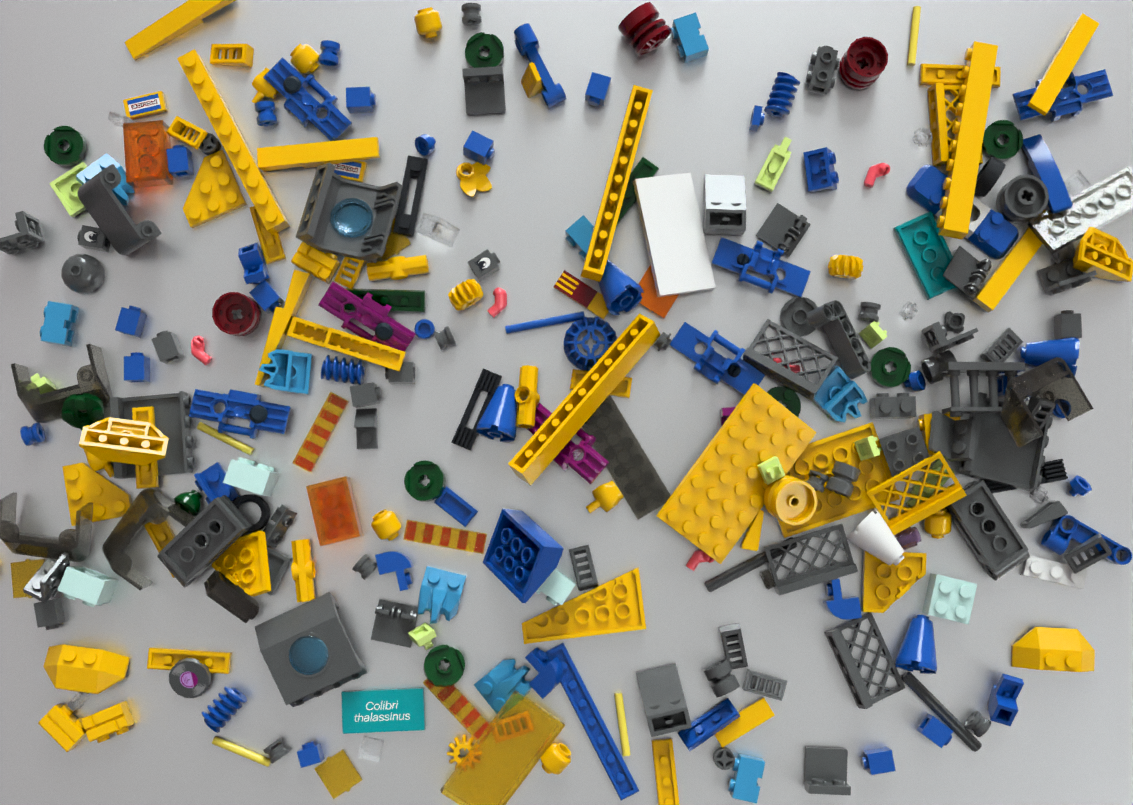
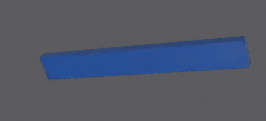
M564 643L545 651L550 661L556 657L559 659L563 669L560 683L620 800L622 801L639 792Z

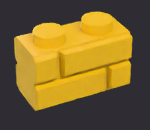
M305 242L300 244L291 260L295 266L327 284L331 282L340 266L335 254L327 252L325 254Z
M126 701L81 720L88 740L90 742L97 740L98 743L110 739L109 734L116 732L117 735L129 731L128 726L134 724Z
M60 703L55 705L38 724L66 752H69L87 735L81 721L82 719H77L72 714L74 711L69 705Z

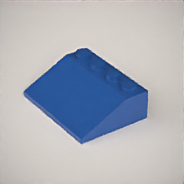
M502 508L483 564L522 603H526L557 568L564 548L523 511Z

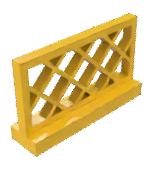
M935 83L927 89L933 166L947 165L949 159L948 144L950 146L952 141L948 137L947 131L953 128L957 117L951 122L946 117V111L950 109L955 114L956 108L953 106V103L957 99L959 101L961 99L957 92L961 85ZM944 91H950L955 96L951 103L945 98ZM982 149L979 165L983 163Z
M940 451L867 491L868 496L893 535L967 496ZM938 458L941 460L942 467L940 471L929 469L931 462ZM917 470L924 472L922 482L911 479L913 472ZM928 473L939 475L936 485L925 483ZM942 476L952 478L954 484L948 487L940 486ZM897 481L906 482L904 492L893 490L894 483ZM910 483L921 485L918 495L907 493ZM924 486L935 489L932 496H921ZM879 491L888 492L885 502L876 500L874 494ZM891 493L902 495L900 505L889 503ZM905 498H915V505L912 507L903 506ZM887 507L898 509L897 515L888 519L886 515Z

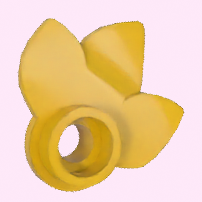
M479 162L460 164L456 169V176L461 180V190L470 197L475 195L476 190L480 192L491 190L492 185L486 176L491 167Z

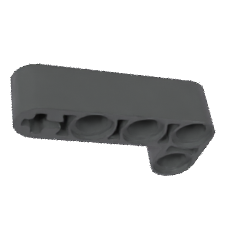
M834 300L823 304L807 314V320L813 328L817 329L823 326L845 374L850 379L857 378L871 370L870 361L844 307L839 301Z

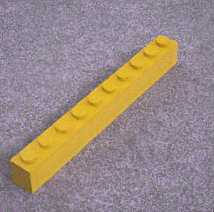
M974 41L965 52L964 60H967V63L963 67L961 78H964V81L958 92V96L961 99L955 110V115H958L952 128V133L955 135L954 140L951 141L949 146V152H952L951 159H948L946 171H949L948 178L946 177L943 183L945 196L940 201L942 214L939 215L936 225L939 228L938 235L962 240L968 234L998 50L997 45Z
M194 49L178 57L177 59L266 229L274 235V233L290 227L201 56Z
M633 85L581 277L600 282L603 276L653 90Z
M640 313L508 463L517 477L530 486L660 337L654 321Z

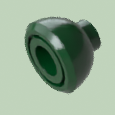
M196 490L184 492L174 498V503L185 514L196 517L201 510L200 499L202 495Z

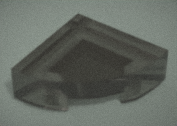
M769 569L761 570L759 574L767 590L773 588L774 582Z

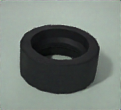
M991 157L977 175L975 193L985 197L1001 176L1006 164Z
M257 495L237 497L232 503L238 510L246 502H254L261 509L260 520L245 533H254L262 530L270 518L268 503Z

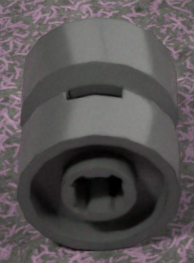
M950 350L937 354L936 358L932 356L921 361L922 371L930 384L943 380L944 376L946 378L950 377L947 373H940L939 371L940 364L957 362Z
M835 461L832 469L834 477H830L825 488L839 495L851 498L854 490L852 482L858 480L861 470L849 464Z
M727 659L716 662L703 670L708 681L713 683L711 688L716 697L724 696L740 687L735 675H731L732 668Z

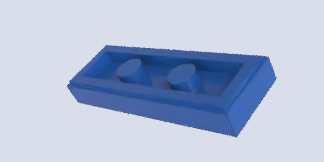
M727 698L691 723L692 728L681 730L678 732V735L688 750L692 751L739 718L740 714Z

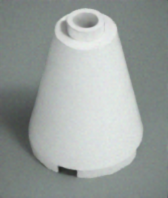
M876 509L856 527L854 532L852 531L847 536L850 542L889 566L892 564L897 566L905 558L902 555L905 551Z

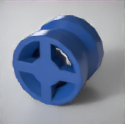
M39 422L34 423L31 427H21V437L26 446L33 445L34 442L40 443L45 441L44 429Z

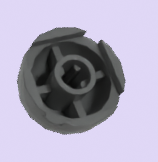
M75 254L64 262L61 269V277L64 284L70 290L79 294H90L102 285L105 278V270L95 257L87 254Z

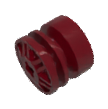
M651 2L644 3L631 11L618 26L625 39H633L630 46L635 49L638 56H643L656 49L671 33V28L665 25L666 21L664 19L657 20L659 12Z
M862 37L852 42L839 62L838 73L841 80L853 89L870 87L875 83L888 63V53L885 46L879 40L872 37Z
M228 292L221 295L215 301L212 308V318L215 325L221 331L230 335L246 336L253 333L259 327L261 309L253 298L239 292ZM237 311L241 312L243 316L241 319L236 315Z

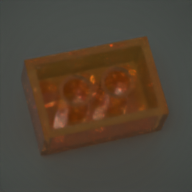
M163 120L123 124L126 181L133 188L174 185L173 176L168 170L166 149H171L170 135L166 133L169 126Z
M345 476L306 486L320 546L364 536L350 477Z

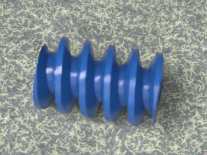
M785 72L777 73L778 77L775 78V84L772 86V92L769 95L770 99H768L767 106L764 109L768 115L777 118L789 115L790 111L786 107L790 108L793 104L788 100L795 99V96L790 93H797V88L794 86L800 85V81Z
M327 355L322 364L321 379H324L326 376V379L331 381L334 377L335 382H339L342 379L343 383H347L350 380L351 384H355L358 381V384L361 385L365 377V366H362V360H359L357 365H354V359L352 358L349 364H347L345 357H343L341 362H338V356H335L334 360L331 361L330 355Z
M225 686L224 690L227 694H218L221 701L214 699L213 703L216 706H207L210 713L202 712L206 725L214 732H220V728L226 725L225 721H230L231 715H235L237 709L242 707V702H247L246 696L236 688Z

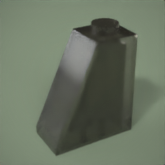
M215 570L204 582L207 596L244 623H247L249 619H254L258 614L259 605L257 600L245 593L241 587L228 580L221 572Z

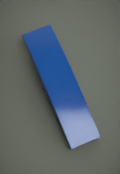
M1041 134L1023 139L1022 149L1029 159L1028 166L1034 176L1043 181L1048 189L1049 199L1047 205L1051 212L1054 214L1072 208L1073 205L1060 171Z

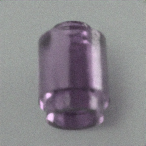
M908 527L894 535L903 550L917 546V543L921 542V536L916 527Z

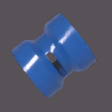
M330 40L321 41L320 49L322 53L319 55V63L326 66H337L339 62L337 53L340 52V44Z
M273 101L255 103V111L258 113L256 119L259 126H272L277 123V117L274 115L275 103Z

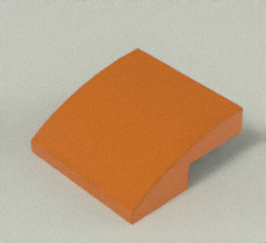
M650 265L639 282L644 293H641L642 300L639 303L665 318L679 294L657 297Z

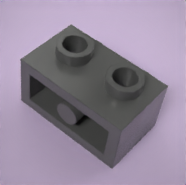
M889 393L876 394V397L870 399V419H907L917 417L916 396H909V393H897V397H889Z

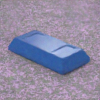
M447 486L444 488L442 495L434 501L435 504L464 527L468 525L478 512Z

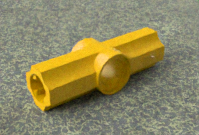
M426 255L408 258L397 256L391 257L387 261L367 263L369 281L383 279L400 280L408 278L410 275L429 273Z
M525 365L520 368L519 388H517L514 395L518 402L516 426L519 428L529 429L535 427L536 406L540 401V395L537 393L538 368L536 366Z
M310 539L291 541L293 554L291 572L296 585L297 602L311 601L316 598L314 587L316 571L311 556Z

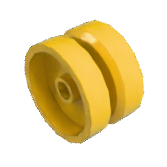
M786 475L766 487L764 505L768 513L773 517L790 525H800L808 521L815 513L817 494L814 488L807 482Z

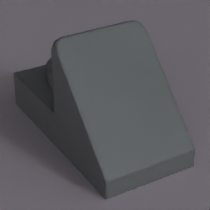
M377 408L356 409L354 428H356L357 449H378Z

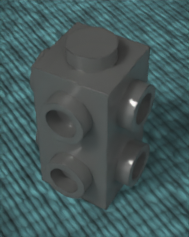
M819 46L816 53L812 52L810 64L813 66L812 70L808 71L805 83H808V91L826 95L829 89H833L836 77H833V72L838 69L840 58H837L838 50H833L830 46Z

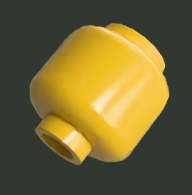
M432 7L418 10V14L414 17L417 33L425 35L426 39L436 37L437 32L442 29L439 12L433 10Z
M299 44L290 54L291 64L302 74L307 72L313 73L320 66L317 63L319 61V54L308 44Z
M943 508L925 518V532L931 534L932 538H944V535L951 532V514Z
M384 509L372 517L371 527L379 539L391 541L399 535L398 531L402 525L393 511Z
M552 743L542 753V768L546 773L559 775L571 763V752L568 747L562 743Z

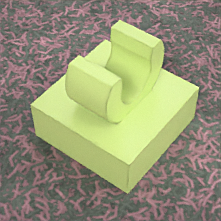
M875 321L858 333L871 349L887 337V331H882L878 326L880 323Z
M38 373L31 376L32 383L26 386L28 392L38 400L57 391L54 383L46 377L40 378Z
M872 435L854 442L861 461L880 455L879 452L882 449L877 448L875 442L878 440L877 437Z
M776 456L757 465L764 483L767 485L786 476Z
M426 623L408 632L410 639L417 646H424L425 650L433 647L431 640L437 637L434 629Z

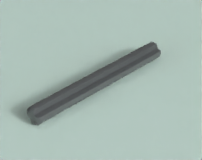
M797 542L792 543L789 551L797 547ZM779 548L770 550L772 559L784 553ZM765 551L706 581L705 586L707 590L712 592L767 563Z
M911 672L903 675L902 680L972 751L976 752L981 748L982 744Z

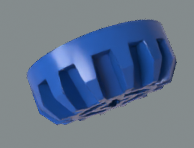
M583 317L573 322L565 333V355L574 367L583 371H590L617 340L616 332L607 321H603L599 317ZM594 329L603 335L605 341L599 340L598 336L594 334ZM587 330V335L583 337L582 341H577L579 334ZM590 334L592 335L593 343H596V345H593L592 353H590L589 346L585 344L589 342ZM577 344H582V349L587 353V356L579 351ZM600 344L605 345L603 351L600 354L594 356V353L598 351Z

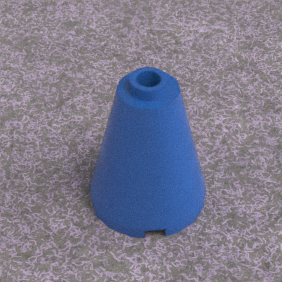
M607 260L603 276L598 284L607 310L612 315H620V311L629 312L636 307L642 300L641 293H644V291L613 262Z
M1070 337L1026 343L1025 347H1021L1020 359H1024L1025 364L1063 376L1075 377L1077 370L1076 361L1079 357L1078 338Z
M503 384L497 387L477 424L476 432L481 436L492 440L494 437L500 438V442H513L515 440L517 401L514 396L516 390H514L512 385Z
M917 615L916 618H912L895 660L897 668L910 672L916 670L922 674H936L937 660L933 622L929 620L928 616Z

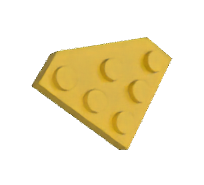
M223 150L204 157L183 206V211L191 228L247 205Z
M77 463L62 466L72 526L134 515L131 495L116 486L115 483L102 474L94 471L89 465Z
M257 531L240 537L212 564L215 570L224 574L228 580L241 587L250 596L255 597L271 591L266 535L263 531Z
M863 550L861 611L884 613L889 609V606L902 597L915 582L926 574L927 553L904 552L902 555L905 558L897 566L894 564L889 566Z

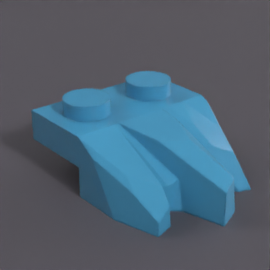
M107 153L76 175V180L83 185L104 168L114 164L121 175V181L117 187L112 189V192L119 202L127 206L130 200L126 192H135L133 183L123 167Z
M281 349L268 353L272 364H262L259 368V371L270 375V379L265 381L264 386L283 392L308 394L312 354Z
M835 366L831 370L814 398V402L834 420L844 423L847 420V413L855 419L861 417L857 404L859 402L862 404L868 402L862 389L855 381H851L839 366Z
M427 566L419 593L418 614H424L425 611H429L430 624L437 623L441 614L445 616L447 621H450L458 612L466 576Z
M515 659L503 660L474 684L499 717L515 706L532 689L529 685L531 681L525 680V676L530 668L524 665L516 670Z

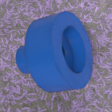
M423 134L415 139V147L421 155L426 156L434 151L436 141L433 137Z
M919 370L911 372L909 379L904 382L906 388L912 387L915 392L925 390L926 387L924 376Z
M1077 475L1070 481L1072 489L1069 490V493L1074 497L1077 494L1086 496L1092 490L1090 484L1081 476Z

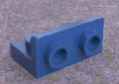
M827 147L803 152L809 192L837 189L839 177L834 169V164H836L835 153Z
M220 462L194 475L196 478L195 484L200 491L203 490L207 495L205 499L208 504L215 498H220L223 495H226L231 502L241 496L235 486L223 483L226 472Z

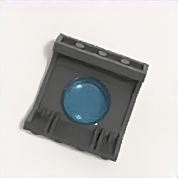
M331 163L318 166L296 238L322 252L376 263L377 259L385 253L386 242L391 233V225L396 216V208L401 198L403 185L398 182L385 186L370 185L339 176L334 173L336 166Z
M330 592L255 626L260 651L286 705L290 704L292 707L302 705L305 701L319 697L323 693L338 688L351 680L358 679L367 673L366 666L356 655L337 612V609H339L338 603Z

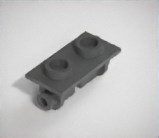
M284 505L277 507L271 517V520L276 523L272 525L268 522L263 530L266 535V545L274 548L277 547L289 526L293 524L294 518L297 515L296 512L289 510Z

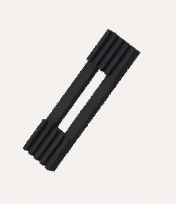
M408 155L401 198L393 230L394 234L414 236L428 159ZM413 177L418 178L411 215L404 214L410 178Z
M483 368L451 443L471 451L478 434L476 432L477 424L500 383L501 375ZM481 390L488 392L473 429L466 427Z
M1063 459L1044 463L1040 469L1044 475L1040 484L1068 479L1064 463L1062 462ZM983 480L992 494L1018 489Z

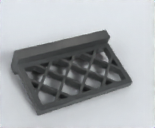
M767 319L750 347L743 354L745 362L811 401L814 400L818 390L838 361V357ZM768 327L776 330L778 336L767 338L765 331ZM791 338L794 340L795 346L784 348L782 339ZM779 340L781 349L770 351L768 342ZM765 343L767 352L763 353L754 350L756 345ZM800 349H811L813 356L802 358ZM797 350L799 359L788 361L786 352ZM783 353L785 362L777 363L773 361L772 355ZM825 357L831 361L829 366L820 368L818 359ZM814 360L816 369L806 371L804 362ZM800 363L802 372L795 373L791 371L790 365ZM818 372L820 380L817 385L809 381L808 374Z
M843 524L763 547L774 581V588L778 595L858 572L852 558ZM839 529L841 538L838 543L835 544L828 540L830 533ZM817 536L823 539L818 550L808 545L812 537ZM798 542L804 545L798 556L789 552L792 543ZM826 542L836 546L830 557L821 553ZM779 548L784 551L779 562L772 559L770 550ZM806 548L816 552L811 563L801 558ZM838 549L845 551L846 561L838 562L833 559ZM787 553L797 558L791 569L782 564ZM819 554L829 559L823 568L814 565ZM800 560L809 565L806 573L799 574L794 571ZM782 566L790 572L786 579L779 581L776 573L779 567Z
M871 612L862 615V618L853 619L825 632L858 708H870L873 706L872 704L905 689V685ZM867 618L871 625L869 633L859 629L861 622ZM846 628L854 630L851 641L844 638L842 630ZM858 632L867 635L864 647L855 643ZM871 637L879 642L877 652L868 649ZM854 646L863 649L860 660L854 659L851 654ZM867 651L876 654L873 665L863 662ZM880 656L886 658L888 662L886 671L877 668ZM862 665L871 668L868 679L863 678L860 674ZM875 670L884 673L881 685L872 681ZM888 676L894 677L898 686L892 689L885 687ZM871 684L880 687L878 695L874 698H871L869 694Z

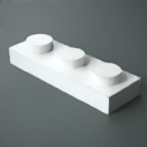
M1030 556L1023 562L1021 575L1084 589L1088 569H1083L1075 574L1068 564Z

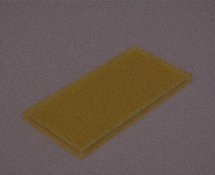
M515 690L440 789L441 793L459 805H506L564 728V722Z

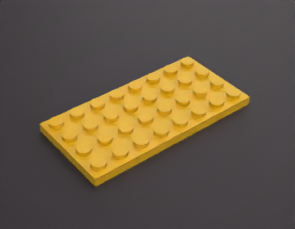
M753 383L656 516L721 564L756 517L759 510L764 506V493L768 485L764 483L757 465L776 456L786 475L817 432L761 387Z

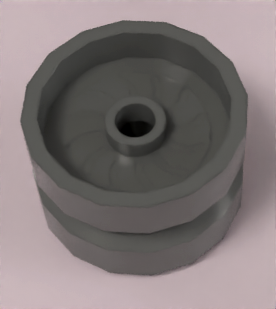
M1028 174L1019 175L1005 184L998 192L996 198L997 211L1010 223H1026L1042 213L1046 208L1049 199L1048 189L1043 181L1036 176Z

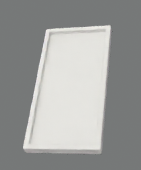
M691 172L635 179L633 185L657 297L714 289L715 282Z

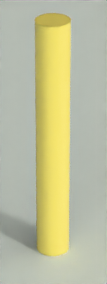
M914 6L912 12L907 61L909 66H914L916 62L920 6Z
M199 422L197 425L198 430L250 456L252 455L254 448L224 433H218V430L202 422Z
M615 693L622 756H630L622 693Z
M217 736L212 741V744L266 767H269L271 764L270 758Z

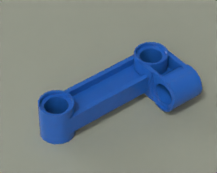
M526 23L519 26L514 31L515 45L521 56L526 55L529 62L535 64L544 89L541 91L542 97L548 108L567 99L560 83L554 84L537 51L540 48L539 41L530 24Z
M1064 515L1053 520L1041 540V545L1058 555H1062L1066 551L1070 540L1082 544L1099 532L1078 521L1073 516ZM1064 519L1068 522L1067 529H1063L1062 527V521ZM1101 534L1113 553L1104 559L1117 565H1126L1132 560V552L1129 548ZM1099 543L1095 545L1099 551L1102 550ZM1118 551H1121L1122 557L1120 560H1118L1116 557V553Z

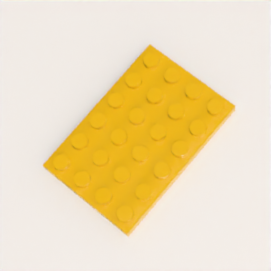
M873 422L807 445L786 475L807 481L809 479V471L814 470L828 476L830 479V477H834L832 469L835 461L849 464L858 468L861 472L858 480L852 482L854 490L851 498L839 495L825 488L823 493L815 491L817 494V507L813 516L805 523L790 525L777 519L783 538L875 508L867 491L892 478L883 450L879 452L880 455L861 461L854 444L855 441L872 435L878 438ZM878 438V440L875 441V442H876V445H877V448H881V449H882L881 444H880V441H879V438ZM879 491L874 496L876 500L885 502L888 492ZM891 493L889 503L899 500V495Z

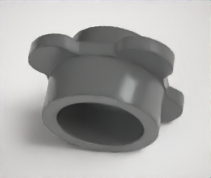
M949 311L945 314L946 324L944 327L946 331L955 330L960 333L964 330L965 315L963 313L953 314Z
M665 332L661 334L654 344L659 348L657 351H660L662 348L664 350L667 349L672 341L670 339L671 333L669 335Z

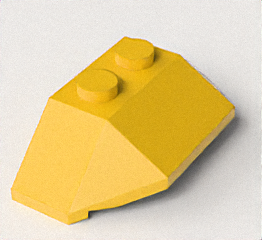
M1089 227L1076 247L1073 268L1085 273L1096 271L1097 275L1094 277L1099 279L1131 282L1133 260L1128 258L1127 252L1118 238L1094 227Z
M108 417L90 426L83 427L79 447L100 460L144 466L165 458L169 438L163 435L152 423Z
M1034 627L1011 646L1012 667L1069 672L1094 671L1095 650L1078 629Z
M62 644L48 648L43 667L56 689L99 694L118 681L120 682L125 679L130 658L106 650Z

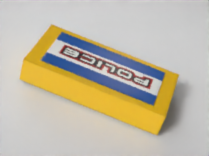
M162 91L123 100L126 117L129 121L168 112Z
M353 161L333 164L336 166L334 173L345 179L363 183L367 167L366 162Z

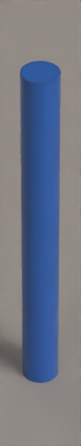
M584 311L508 325L505 326L506 334L577 321L585 317Z

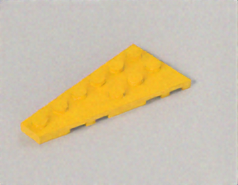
M639 567L523 622L524 644L646 629Z

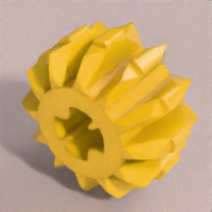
M834 255L830 257L828 273L838 278H859L863 272V260L854 256Z
M468 279L453 288L448 296L456 310H464L475 305L483 297V292L475 279Z
M463 734L462 741L455 737L454 741L456 744H449L452 750L447 751V755L454 756L449 760V763L451 764L456 761L455 769H458L461 764L463 765V771H466L467 764L473 769L475 767L474 762H480L481 759L476 756L482 754V750L476 749L480 746V742L473 744V736L467 741L466 734ZM462 748H464V751L466 749L469 750L468 757L460 755Z

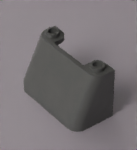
M111 164L79 188L78 198L113 248L121 255H129L162 233L152 221L145 220L136 225L112 192V189L120 184L121 175L115 165Z

